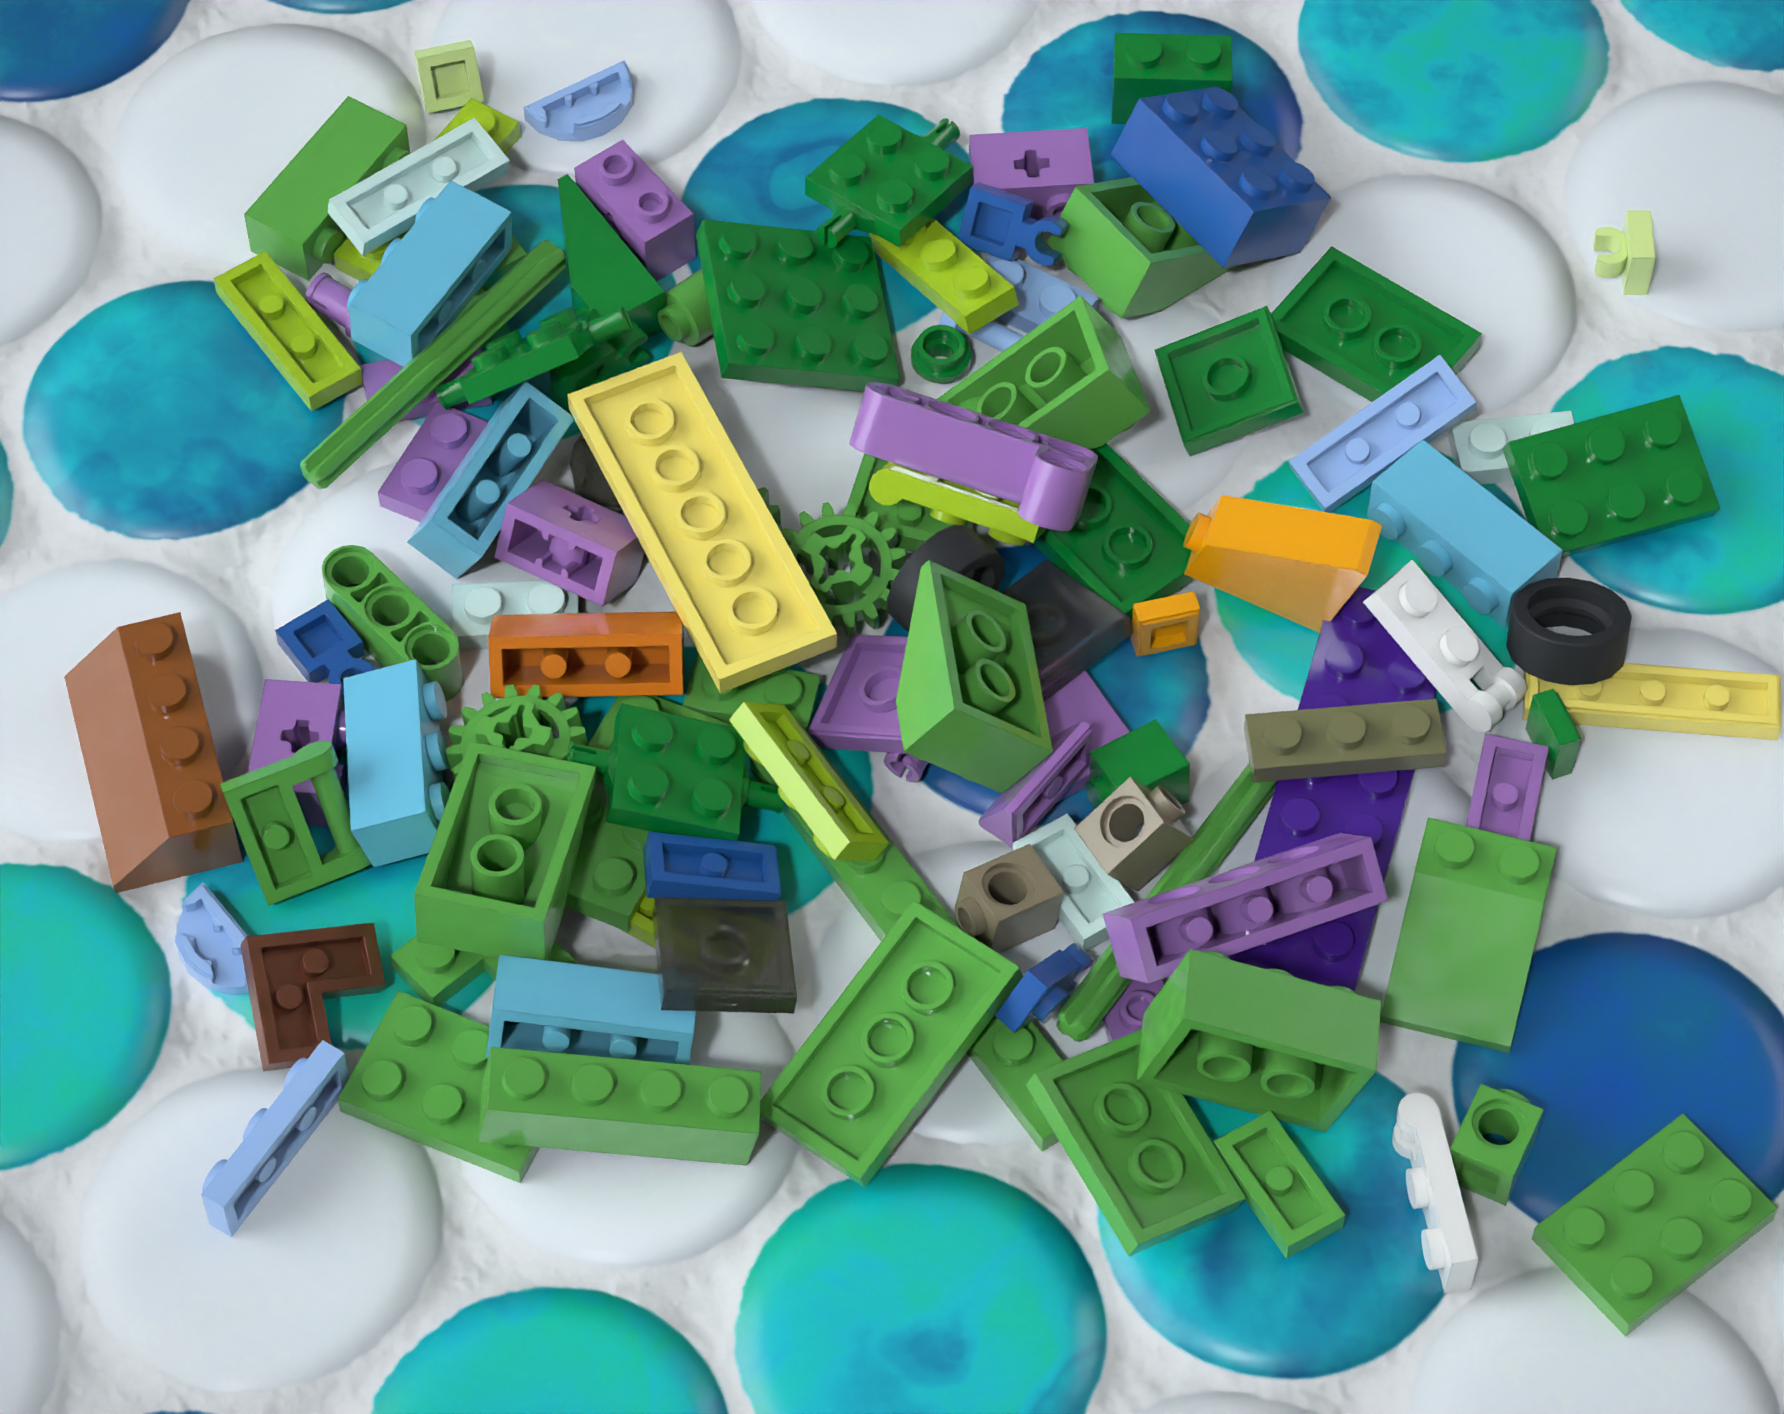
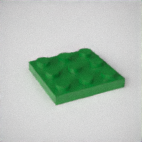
M708 219L702 220L696 232V240L721 378L863 392L866 383L869 382L897 386L900 376L871 237L846 235L834 248H829L828 242L823 245L819 241L816 231Z

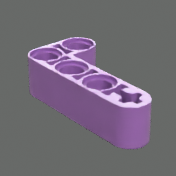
M879 382L866 383L849 444L854 449L870 456L1019 503L1018 515L1022 519L1040 527L1057 531L1072 530L1079 519L1098 460L1097 454L1077 444L897 386Z

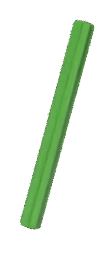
M549 240L541 241L301 461L300 466L304 478L318 489H325L565 269L566 262L563 250L560 247H556Z
M1248 763L1192 836L1194 840L1179 853L1146 898L1210 877L1274 793L1277 781L1253 783L1250 764ZM1111 944L1058 1012L1056 1024L1058 1030L1064 1035H1069L1076 1042L1089 1038L1132 981V979L1120 977Z

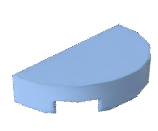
M621 61L523 107L525 121L540 134L559 141H586L607 134L622 123L632 107L633 82L626 61Z
M203 882L185 898L182 904L183 912L177 923V935H175L178 954L188 974L206 988L229 995L249 994L240 944L247 934Z

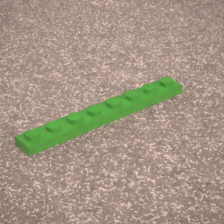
M802 727L889 844L875 861H837L825 855L816 846L813 840V831L801 815L790 808L785 802L782 813L876 936L882 941L913 900L959 928L805 728ZM750 757V771L761 783L778 786L765 767ZM994 1015L966 1053L1043 1152L1058 1143L1059 1140L1026 1084L1035 1072L1060 1063L1062 1059L1033 1022L1013 1033Z

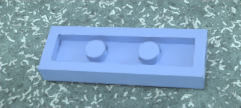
M1439 355L1289 461L1290 468L1321 510L1330 513L1372 484V481L1421 440L1430 443L1477 410V402L1441 355Z
M322 1040L309 1058H300L288 1072L284 1081L283 1091L269 1109L261 1108L251 1118L245 1129L243 1142L228 1160L222 1159L213 1166L204 1181L201 1194L211 1226L232 1238L335 1106L339 1095L349 1079L344 1052Z

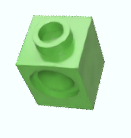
M1480 1084L1450 1148L1459 1186L1506 1206L1536 1141L1544 1109L1532 1105L1527 1098L1515 1091L1508 1089L1496 1090ZM1489 1133L1499 1134L1510 1143L1505 1145L1492 1144L1486 1141L1482 1135Z

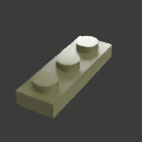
M1437 699L1245 714L1244 733L1253 783L1445 766L1447 751Z

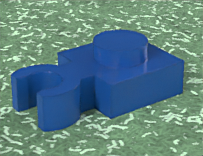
M978 182L970 188L958 239L967 247L1010 262L1020 256L1021 248H1024L1027 255L1034 262L1048 266L1060 261L1062 253L1050 250L1044 245L1042 238L1044 231L1061 236L1068 231L1070 224L1057 216H1046L1040 220L1030 218L1033 200Z
M329 599L275 630L278 645L308 682L319 683L328 678L329 684L342 685L344 696L343 678L375 670L368 661L360 659L365 656L363 641Z
M1076 943L1071 944L1064 951L1059 949L1026 972L995 1016L1013 1033L1036 1018L1043 1024L1047 1023L1069 999V993L1077 985L1074 980L1080 973L1089 968L1094 960Z

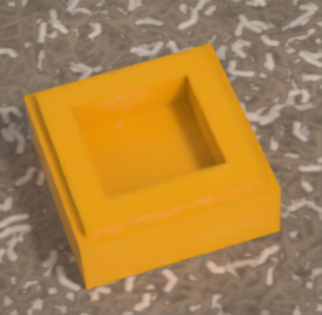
M1195 591L1133 604L1131 642L1136 656L1141 657L1197 644L1200 606Z

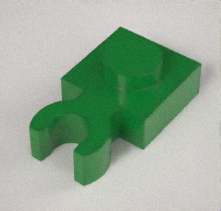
M631 321L633 325L632 331L602 342L601 346L596 349L590 347L579 358L551 369L550 380L553 402L571 414L567 394L615 377L623 371L628 372L644 365L649 360V354L640 345L648 340V336L634 321Z

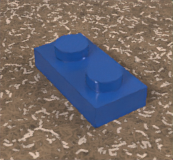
M648 832L643 847L647 898L768 911L776 910L781 896L776 845Z

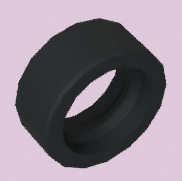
M952 525L945 528L921 544L904 563L893 580L887 596V612L909 632L920 570L928 560L996 591L999 590L1004 577L1005 560L967 525Z
M1569 577L1546 578L1528 584L1514 596L1510 610L1506 648L1511 660L1524 672L1541 680L1564 685L1594 684L1611 678L1623 667L1632 615L1626 602L1611 589L1587 580ZM1565 626L1577 628L1592 635L1572 636L1560 634L1546 629V627Z

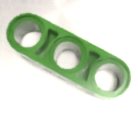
M346 545L332 550L325 557L322 564L326 599L331 601L363 641L364 649L383 668L416 659L428 681H437L440 684L445 701L453 699L461 691L464 682L458 637L454 631L381 560L365 547ZM359 584V585L354 586V587H347V586H349V585ZM389 623H399L394 626H385ZM429 662H441L437 665H425Z

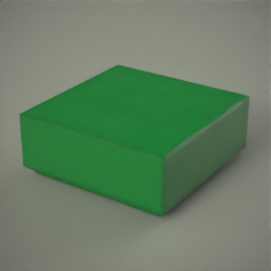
M1550 689L1534 694L1525 729L1532 743L1549 746L1545 768L1552 780L1572 774L1581 736L1558 692Z

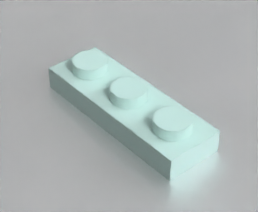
M473 118L329 199L328 214L363 256L411 229L415 224L417 213L422 204L430 197L436 198L450 180L475 192L507 174L510 160L479 122Z

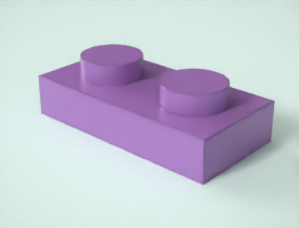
M436 402L379 489L380 506L421 522L488 422L454 408L446 410L441 403Z
M1485 733L1466 826L1530 841L1549 746Z

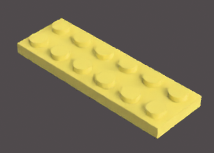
M682 352L567 394L569 410L720 693L837 648V633Z

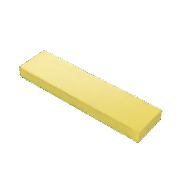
M1624 663L1623 667L1611 678L1586 685H1564L1541 680L1526 672L1523 675L1527 691L1523 698L1522 720L1528 719L1534 694L1554 689L1555 692H1558L1573 723L1577 725L1778 740L1781 731V675Z

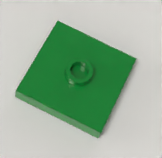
M1268 306L1154 350L1181 439L1189 456L1304 413L1273 316Z

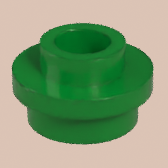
M934 325L925 329L913 343L911 348V364L914 371L927 381L934 383L952 382L962 377L969 369L971 364V348L967 340L957 329L948 325ZM943 356V357H947V358H945V359H937V358H935V357Z

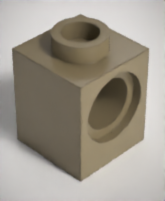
M1131 776L1074 828L1106 874L1136 891L1142 888L1194 840L1179 820L1185 814V810L1178 800L1162 785H1158L1152 790ZM1144 821L1141 832L1133 839L1137 826Z
M1028 844L965 871L954 908L955 916L963 932L999 954L1055 929L1065 892L1031 844ZM999 902H1005V903H1008V904H1010V905H1005V904H1002V903H999Z

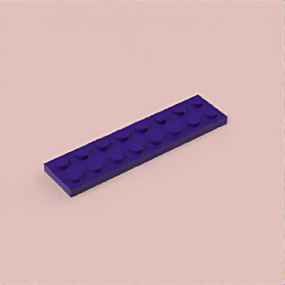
M1358 587L1331 621L1323 620L1298 710L1435 699L1437 689L1363 603L1376 590ZM1416 769L1278 780L1254 862L1338 833L1366 836L1372 839L1385 885ZM1379 904L1227 957L1230 960L1263 969H1281L1299 979L1325 986H1342L1356 992Z

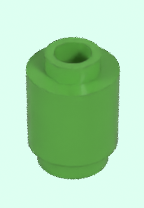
M701 268L665 292L666 307L658 312V321L664 333L673 341H681L688 346H695L713 334Z

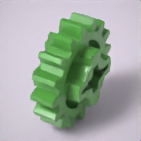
M829 502L823 503L822 518L814 520L805 511L801 512L799 519L802 529L796 532L792 529L783 528L781 533L798 564L804 565L806 572L812 575L808 582L833 627L835 628V625H844L845 632L849 638L852 634H856V623L862 620L874 630L880 627L877 610L882 608L887 611V596L893 580L899 573V569L906 562L905 549L894 548L898 543L896 529L890 527L879 532L881 524L879 513L873 510L864 520L857 518L856 504L852 502L848 503L843 515H835ZM872 549L881 562L879 577L874 575L873 568L866 565L870 559L869 552ZM845 564H850L849 573H847L844 570H841L845 566ZM829 568L837 570L833 576L828 574Z
M513 684L506 686L505 698L496 700L488 692L481 694L484 707L477 711L464 706L461 710L464 726H450L448 731L452 746L446 748V755L454 780L458 774L469 741L566 760L571 741L589 746L585 727H582L579 711L576 707L566 709L563 695L558 692L550 696L546 701L543 700L539 685H533L528 690L526 696H518Z

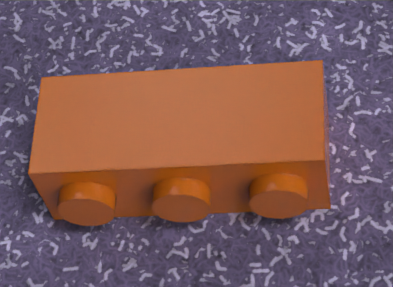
M677 611L493 615L488 635L490 693L494 698H505L506 686L512 684L518 696H526L528 690L533 685L540 686L542 697H550L557 692L562 694L563 697L683 695L685 677L684 625Z

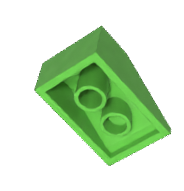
M1133 177L1075 186L1060 215V218L1070 224L1068 231L1061 236L1051 233L1046 242L1053 250L1062 253L1061 258L1064 260L1067 269L1081 277L1101 298L1102 304L1121 319L1162 311L1238 266L1223 268Z
M1082 296L1075 299L937 398V400L1065 440L1089 450L1101 447L1119 433L1130 429L1139 419L1151 412L1122 337Z
M928 560L920 570L896 697L904 752L1001 794L1053 752L1026 604L931 560Z
M469 741L414 892L417 941L499 958V955L548 961L565 909L595 783L596 767Z
M1428 817L1381 1011L1380 1022L1509 1053L1557 847Z

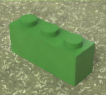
M348 96L244 213L251 252L258 255L266 251L276 265L309 281L323 264H329L334 260V253L347 238L345 233L328 214L329 199L411 154L407 125Z

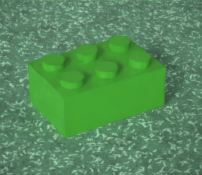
M1190 949L1143 1014L1137 1082L1258 1115H1263L1271 1110L1277 1120L1326 1132L1377 1071L1381 1001L1358 995L1346 987L1325 986L1299 979L1281 969H1263L1230 960L1229 957L1219 952H1201Z

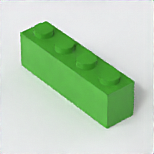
M491 1047L482 1080L478 1142L747 1166L759 1136L761 1071Z

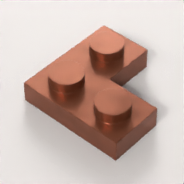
M374 922L246 936L240 944L263 1071L292 1068L300 1058H309L322 1040L332 1045L323 999L380 993L386 985Z

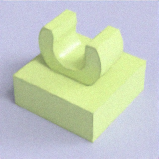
M471 40L414 51L423 103L427 113L464 106L471 98L484 102L475 49Z
M1627 210L1623 231L1613 227H1602L1595 230L1592 244L1593 250H1606L1614 253L1611 255H1597L1595 275L1602 278H1613L1621 274L1623 295H1647L1656 259L1651 211Z

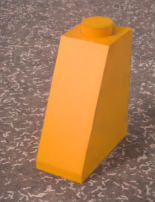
M1221 495L1207 516L1200 512L1196 514L1188 529L1183 547L1192 551L1184 574L1320 633L1323 620L1331 621L1368 576L1382 524L1369 519Z

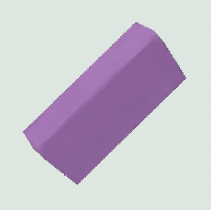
M1084 720L1059 732L1051 739L1053 752L1001 794L980 817L978 822L983 829L1012 848L1015 841L1031 832L1090 765L1089 752L1092 751L1091 725Z

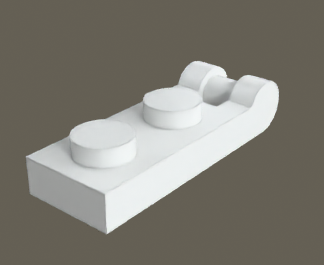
M1413 560L1400 568L1363 601L1372 614L1471 729L1481 733L1489 731L1502 718V709L1513 708L1524 698L1527 685L1523 677L1516 670L1503 667ZM1471 678L1477 683V685L1482 689V691L1478 690L1473 685V683L1470 681Z
M1411 1093L1406 1095L1398 1106L1397 1122L1392 1135V1145L1398 1154L1410 1159L1412 1168L1406 1170L1409 1200L1413 1209H1423L1428 1228L1423 1229L1421 1234L1424 1259L1429 1270L1438 1269L1444 1293L1469 1290L1472 1287L1478 1256L1439 1108L1435 1100L1429 1095Z

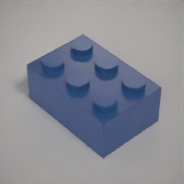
M1218 86L1139 98L1110 154L1223 268L1301 253L1331 199V196L1315 182L1313 173L1305 166L1295 162L1276 144V138L1270 131L1257 125L1238 107L1236 98Z

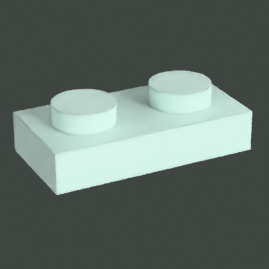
M1571 411L1458 422L1450 428L1448 436L1454 464L1480 485L1511 482L1513 479L1502 450L1509 441L1574 424Z
M545 580L452 584V630L458 637L459 650L489 649L488 635L493 615L579 613L578 595Z
M1067 813L1015 841L1012 851L1031 844L1065 892L1058 919L1083 951H1087L1109 938L1102 913L1134 903V901L1118 880L1106 874L1074 830L1077 825Z

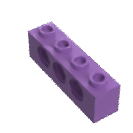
M1338 833L1102 914L1120 977L1151 983L1171 976L1190 949L1201 952L1214 951L1230 956L1386 902L1388 898L1371 837Z

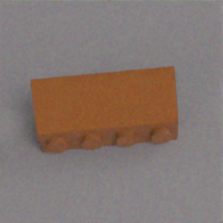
M181 612L117 627L64 676L115 893L243 862L232 815L220 786L223 783Z

